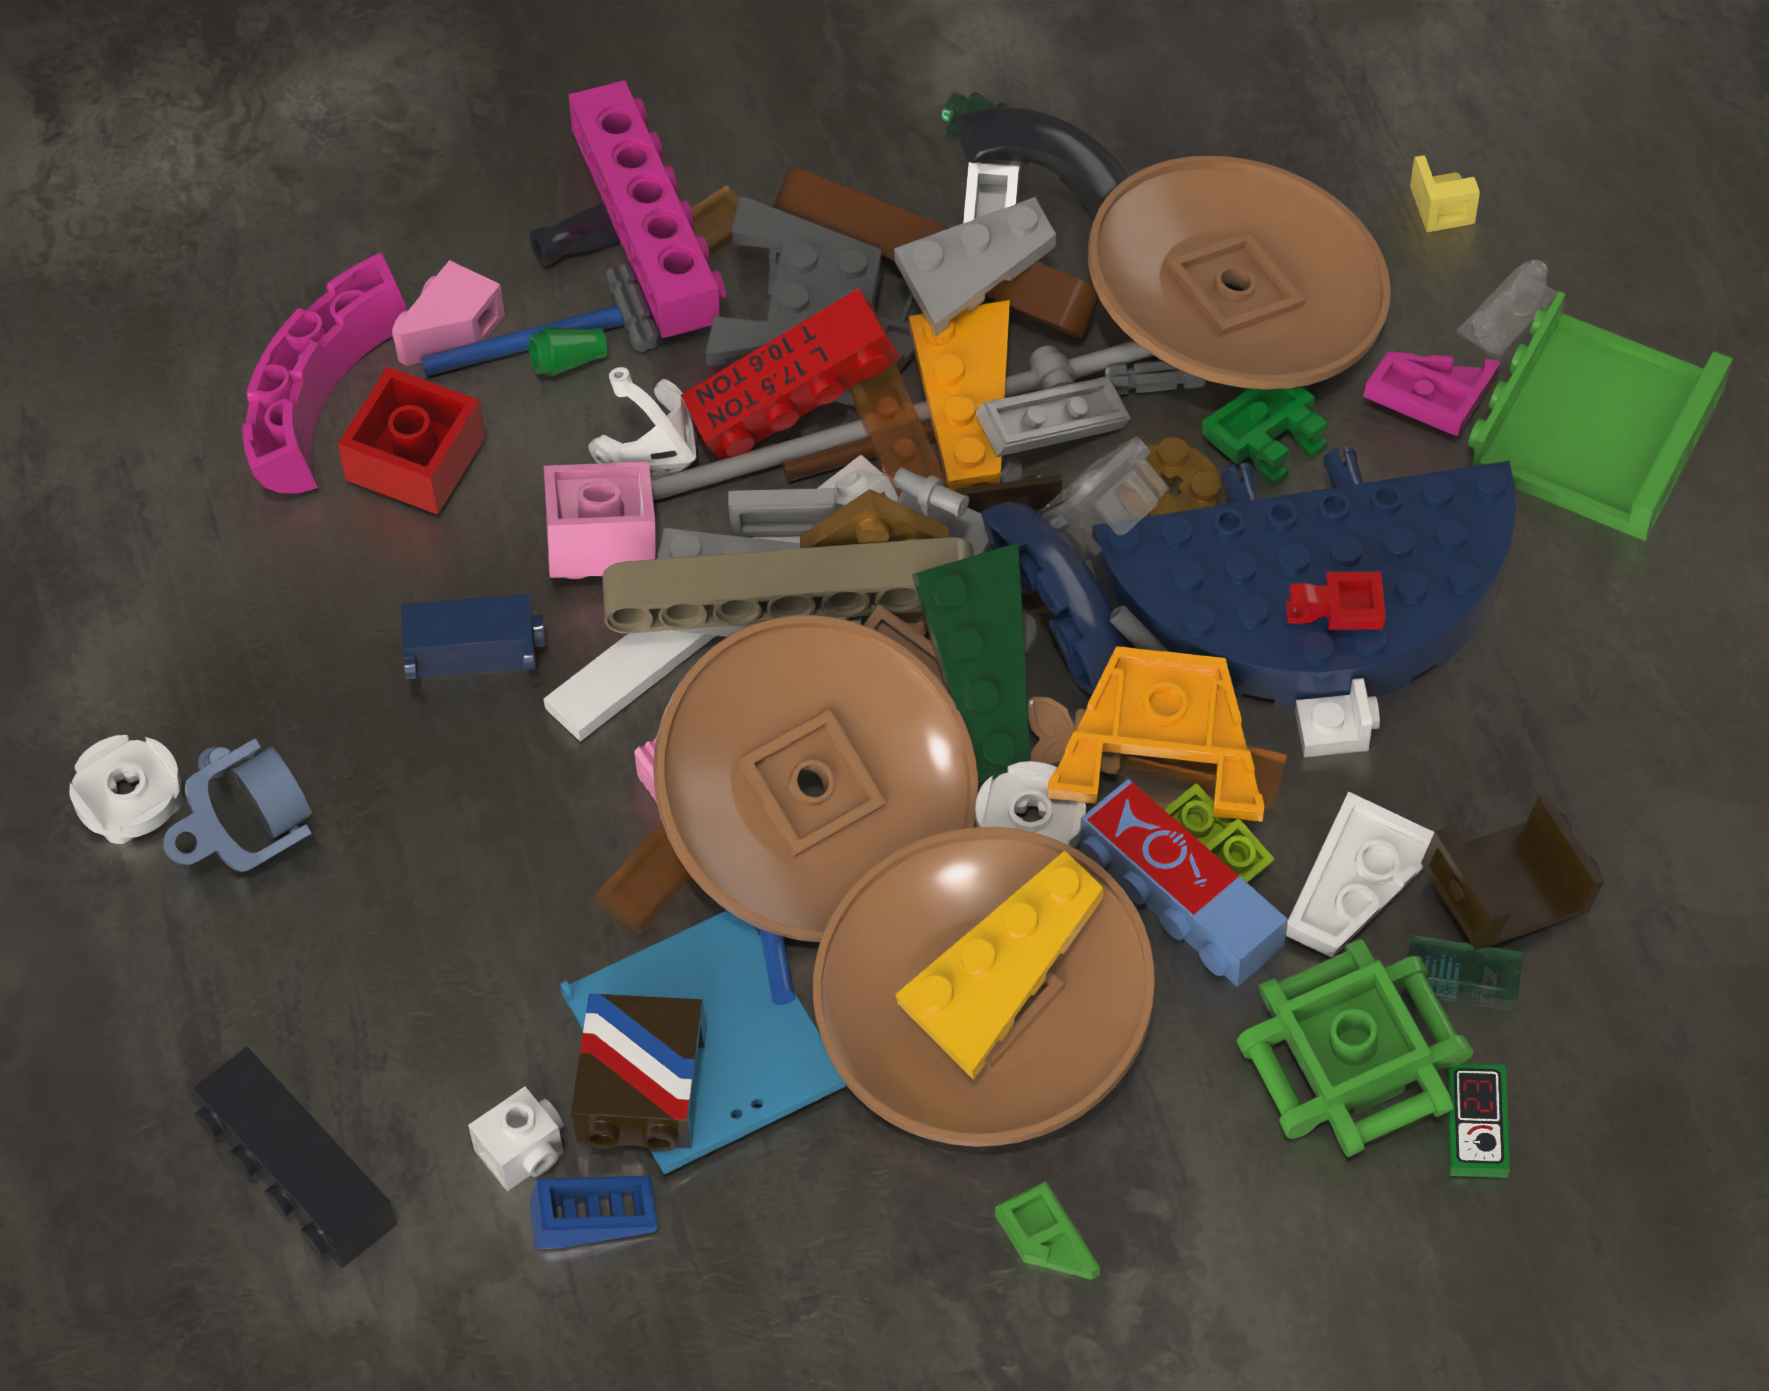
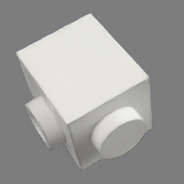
M523 1087L468 1125L474 1151L506 1191H509L530 1175L532 1177L542 1175L556 1163L558 1156L564 1153L559 1131L564 1127L560 1115L547 1099L538 1102L526 1087Z

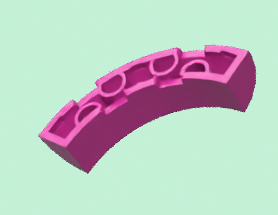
M381 252L354 265L328 282V292L306 311L302 308L295 310L270 341L254 370L247 389L249 406L246 423L242 424L244 450L254 477L267 489L278 493H302L318 488L312 466V441L319 415L339 381L363 356L380 343L392 337V330L396 319L403 311L407 310L397 284Z

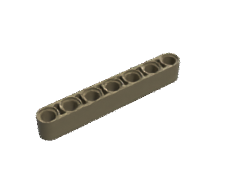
M947 537L624 561L610 565L603 571L604 622L608 628L619 633H641L748 625L774 618L797 615H816L834 618L869 616L879 604L892 614L922 612L912 574L974 556L972 544L967 540Z

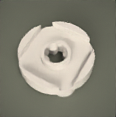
M128 735L108 737L88 748L79 757L75 765L76 775L72 780V784L70 783L69 793L77 816L86 827L95 833L104 835L111 843L124 844L132 840L133 837H139L152 832L164 824L172 814L176 813L183 803L181 776L177 763L171 752L157 740L145 737L146 742L140 740L129 741ZM125 779L128 783H134L137 780L140 782L133 792L124 795L116 794L118 791L116 783L119 780Z
M1019 762L1008 766L1007 773L999 775L994 780L992 775L984 782L976 799L975 823L976 827H1004L1035 832L1075 848L1080 842L1081 817L1086 814V802L1047 798L1048 782L1053 772H1056L1057 767L1042 762ZM1028 806L1038 807V815L1043 818L1036 822H1026L1018 817L1016 813H1025Z

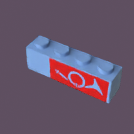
M1129 778L1081 817L1080 848L1082 853L1111 873L1134 903L1139 905L1144 903L1159 917L1161 925L1168 934L1177 940L1184 939L1199 952L1201 961L1213 974L1217 976L1224 975L1238 987L1285 947L1288 919Z

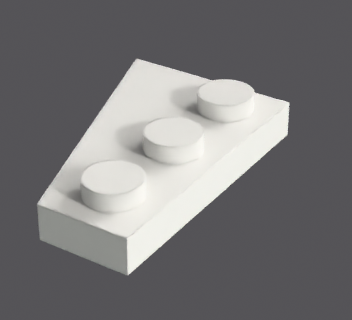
M1348 792L1288 919L1286 936L1331 958L1334 957L1424 869L1421 861L1434 832Z

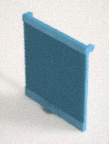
M724 911L576 982L568 984L565 980L559 983L561 995L571 1009L582 1031L584 1029L589 993L703 1000L707 1033L705 1048H698L689 1111L693 1136L692 1148H674L664 1152L651 1150L663 1174L673 1171L847 1086L831 1063L822 1043L820 1033L795 992V998L790 1003L776 1004L772 1001L761 936L755 926L739 919L729 911ZM759 1104L762 1105V1107L755 1108V1105Z

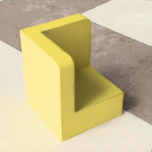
M1425 155L1415 156L1410 188L1426 232L1475 224L1480 195L1475 177L1462 179L1461 175L1456 172L1432 176Z

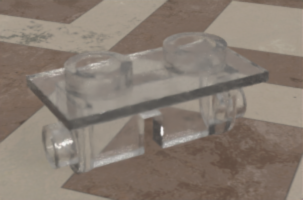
M1534 259L1532 262H1524L1457 329L1456 333L1499 359L1533 323L1541 307L1547 308L1555 299L1558 292L1546 285V276L1549 272L1547 266L1537 259Z

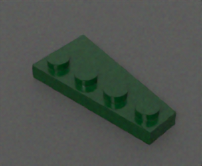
M1015 543L912 574L946 690L954 700L956 709L960 712L972 741L976 758L978 783L987 781L992 775L994 779L999 775L1007 773L1008 766L1030 761L1019 544Z

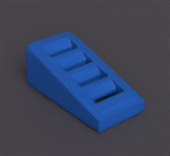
M650 1175L536 1179L530 1198L536 1249L564 1248L654 1233L658 1227ZM632 1195L635 1216H625L622 1197ZM608 1199L610 1216L602 1217L600 1200ZM585 1203L586 1217H577L576 1204ZM561 1207L562 1218H553L552 1208Z

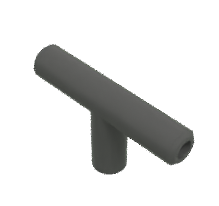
M1125 606L1117 607L1110 614L1109 621L1127 639L1130 648L1170 652Z

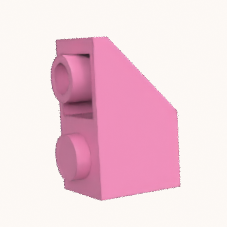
M449 260L437 276L433 275L427 280L422 289L421 296L408 311H403L396 319L392 336L398 362L406 366L422 363L421 357L486 340L505 316L500 284Z

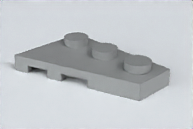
M1033 197L894 248L895 262L936 337L950 327L949 320L965 308H968L970 311L985 300V293L1001 281H1011L1056 247V233L1038 201Z

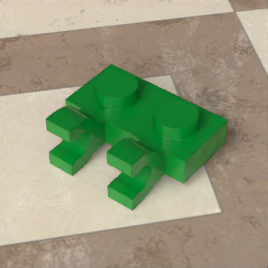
M1302 386L1271 390L1248 389L1203 420L1202 435L1236 464L1250 457L1259 474L1274 487L1289 477V469L1281 463L1289 457V450L1283 444L1273 439L1288 429L1292 432L1298 447L1313 460L1327 450L1328 442L1320 434L1328 430V422L1312 412L1315 408V397Z

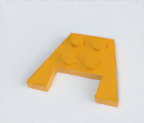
M1116 646L1088 702L1087 710L1077 730L1073 732L1056 772H1053L1048 782L1047 798L1096 804L1102 752L1214 763L1217 765L1212 816L1231 819L1239 817L1240 820L1262 822L1265 805L1262 794H1259L1254 775L1255 768L1241 727L1242 719L1226 659Z

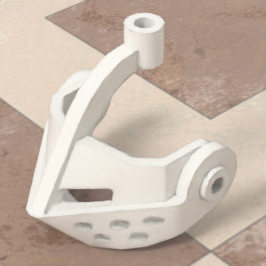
M618 367L609 373V379L615 395L618 397L628 396L645 411L656 426L637 441L624 444L606 435L595 438L588 445L589 452L598 464L649 462L651 480L686 470L696 459L699 445L694 421L681 397L683 393L675 384L666 379L660 380L655 385L654 394L656 398L670 410V413L666 416L657 403L632 382L627 368ZM674 450L677 453L676 456L669 458H651V454Z

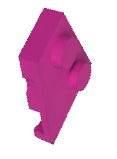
M1387 352L1366 382L1363 397L1458 437L1497 379L1501 362L1484 359L1482 368L1453 366V356L1431 355L1420 357L1413 353Z

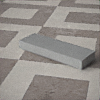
M1109 376L985 402L975 412L997 457L1124 429L1131 420Z

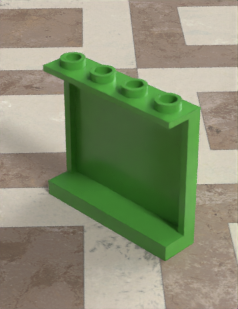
M1558 291L1550 308L1541 307L1536 314L1530 330V335L1533 338L1529 345L1521 343L1517 348L1509 372L1513 374L1508 383L1500 380L1489 403V409L1492 412L1488 419L1479 418L1472 429L1468 440V447L1474 449L1471 467L1510 461L1515 489L1646 541L1725 390L1733 358L1713 351L1705 368L1693 365L1563 314L1566 293Z

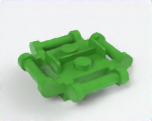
M1359 939L1345 945L1344 953L1279 982L1275 978H1271L1258 984L1262 1001L1273 1018L1245 1030L1239 1035L1236 1042L1244 1057L1252 1058L1282 1115L1279 1123L1287 1138L1295 1139L1304 1136L1318 1124L1329 1120L1343 1152L1347 1157L1364 1151V1144L1431 1113L1439 1117L1454 1109L1450 1095L1437 1071L1442 1068L1449 1069L1463 1064L1470 1059L1474 1051L1465 1035H1458L1426 979L1429 972L1420 956H1411L1384 968L1380 960L1375 962L1365 942ZM1397 989H1406L1437 1044L1428 1047ZM1286 1040L1316 1098L1301 1104L1272 1050L1274 1044ZM1415 1080L1418 1081L1423 1090L1419 1094L1356 1122H1353L1348 1112L1353 1109L1354 1113L1358 1114L1404 1093L1405 1085Z

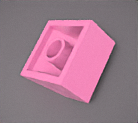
M649 462L544 466L550 578L582 579L586 576H602L603 571L615 563L656 559L655 515Z

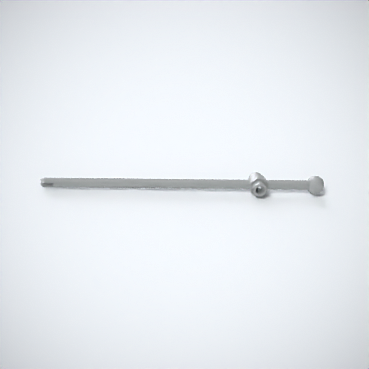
M1135 341L1071 359L1059 353L1058 349L1054 346H1043L1031 355L1030 364L1032 367L1030 371L1006 377L1005 398L1035 390L1041 391L1073 384L1076 378L1104 371L1108 365L1128 364L1154 355ZM927 401L651 480L653 501L931 420Z

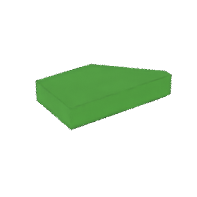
M1046 1181L995 1206V1216L1023 1262L1091 1280L1100 1276V1266Z

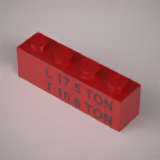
M858 288L681 394V397L704 442L719 460L749 452L758 442L777 431H783L792 427L800 417L820 405L829 404L837 400L845 390L865 378L879 375L889 364L901 358L875 309Z

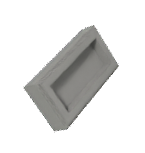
M835 488L729 491L728 509L732 536L740 537L802 535L837 511Z

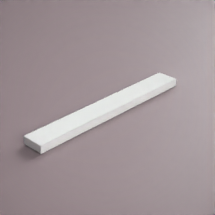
M860 455L817 489L836 488L837 480L854 470H865L880 475L884 474ZM800 535L753 537L757 539L800 543ZM673 630L628 633L543 699L545 709L581 742L711 641L716 635Z

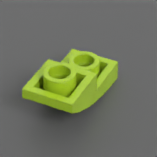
M1197 783L1194 784L1164 810L1248 883L1275 860L1274 857L1239 817L1234 822H1231L1228 818L1213 817L1214 802Z

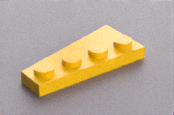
M1064 850L895 994L897 1004L974 1080L984 1067L985 1058L997 1041H1002L1014 1025V1018L1030 995L1034 996L1046 980V973L1059 954L1066 952L1103 900V887Z

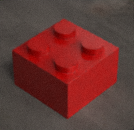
M387 366L338 442L346 481L439 514L486 438L480 400Z

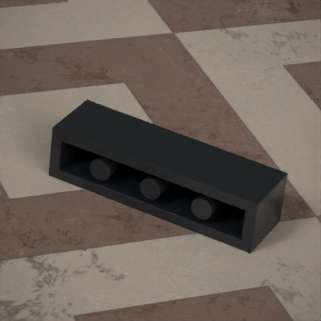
M248 1046L192 1088L200 1110L194 1113L200 1126L214 1141L221 1136L233 1148L229 1152L230 1157L248 1179H252L257 1175L268 1188L264 1193L271 1205L283 1218H287L291 1214L295 1216L304 1226L300 1230L303 1239L317 1256L322 1258L328 1253L343 1268L397 1226L390 1200Z

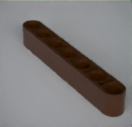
M790 166L773 205V208L882 249V260L896 266L894 248L950 228L794 166ZM1036 261L1011 281L1003 280L985 293L984 301L993 303L1010 300L1011 312L1071 336L1083 338L1099 301V296L1093 284Z

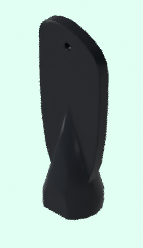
M604 203L582 211L560 222L555 227H541L530 232V243L533 253L542 266L553 264L565 254L597 249L620 241Z

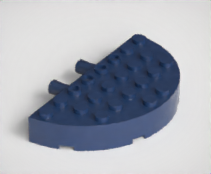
M1343 447L1345 462L1342 463L1338 448L1327 453L1323 459L1332 488L1264 499L1259 498L1253 467L1249 464L1240 463L1242 478L1238 479L1234 464L1225 468L1220 474L1229 504L1092 525L1091 563L1097 581L1113 610L1119 606H1125L1170 652L1225 658L1236 698L1242 699L1244 693L1261 698L1275 699L1274 705L1295 707L1296 700L1350 695L1352 679L1364 678L1367 697H1378L1411 684L1412 677L1423 673L1430 667L1435 665L1438 668L1446 663L1466 645L1490 613L1502 587L1514 531L1516 498L1510 461L1363 483L1357 463L1356 451L1352 448ZM1326 572H1381L1386 614L1383 630H1328L1327 616L1319 617L1315 621L1306 624L1288 623L1286 601L1290 600L1289 587L1297 583L1324 585Z

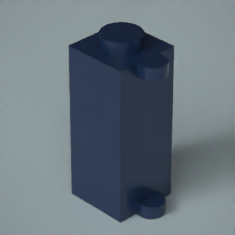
M530 594L401 604L402 651L406 679L536 669V647L546 646L543 614H533Z

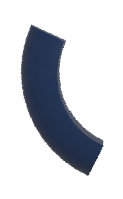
M1006 502L981 512V516L992 550L1015 543L1019 544L1020 582L1029 594L1038 590L1047 608L1056 616L1049 621V627L1062 650L1073 681L1092 696L1116 646L1130 648L1127 639L1109 621L1113 608L1101 586L1067 538L1047 518L1023 503Z

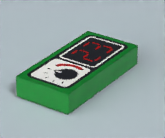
M1461 1064L1447 1069V1091L1454 1108L1448 1112L1449 1176L1508 1178L1510 1156L1506 1065Z

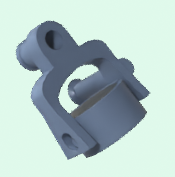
M256 738L232 752L225 747H210L201 752L198 758L199 771L191 775L185 785L186 798L192 814L173 824L163 837L165 855L172 862L178 865H190L216 851L222 861L231 869L244 872L249 871L312 834L307 824L298 826L312 817L310 806L291 771L272 746H268L262 751L255 753L261 747ZM244 757L246 760L232 767V772L251 809L273 839L287 831L290 832L256 853L244 850L228 835L212 807L208 794L209 780L223 777L228 772L230 765ZM181 833L194 838V847L188 854L182 853L176 848L175 840Z

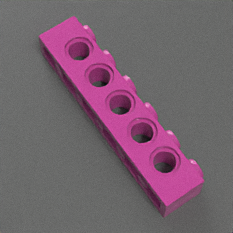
M625 80L568 94L572 132L601 199L605 204L630 266L635 273L637 282L661 337L666 338L711 326L713 316L720 317L719 302L726 300L724 283L719 271L711 272L708 266L710 264V256L704 237L702 235H694L692 230L694 229V220L687 200L679 201L677 197L679 193L678 183L672 166H663L661 161L663 160V151L656 131L648 132L646 128L648 126V119L642 99L640 97L633 99Z

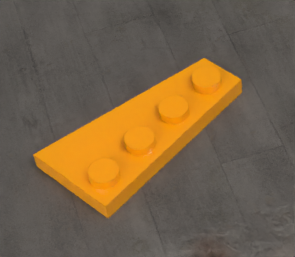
M1010 300L981 304L971 311L965 308L949 320L950 327L936 337L924 314L909 316V331L947 488L955 492L957 488L970 487L976 483H1001L1002 456H996L975 412L982 403L1005 398Z

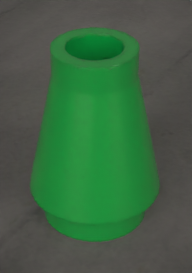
M541 327L539 333L530 334L528 338L530 360L533 370L537 375L547 373L551 378L595 359L607 357V342L601 327L593 329Z

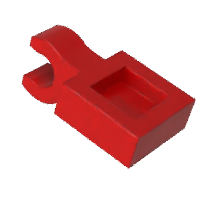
M1326 572L1324 585L1297 583L1289 587L1290 600L1286 601L1288 623L1306 624L1315 621L1319 617L1327 616L1328 630H1383L1386 614L1381 572Z

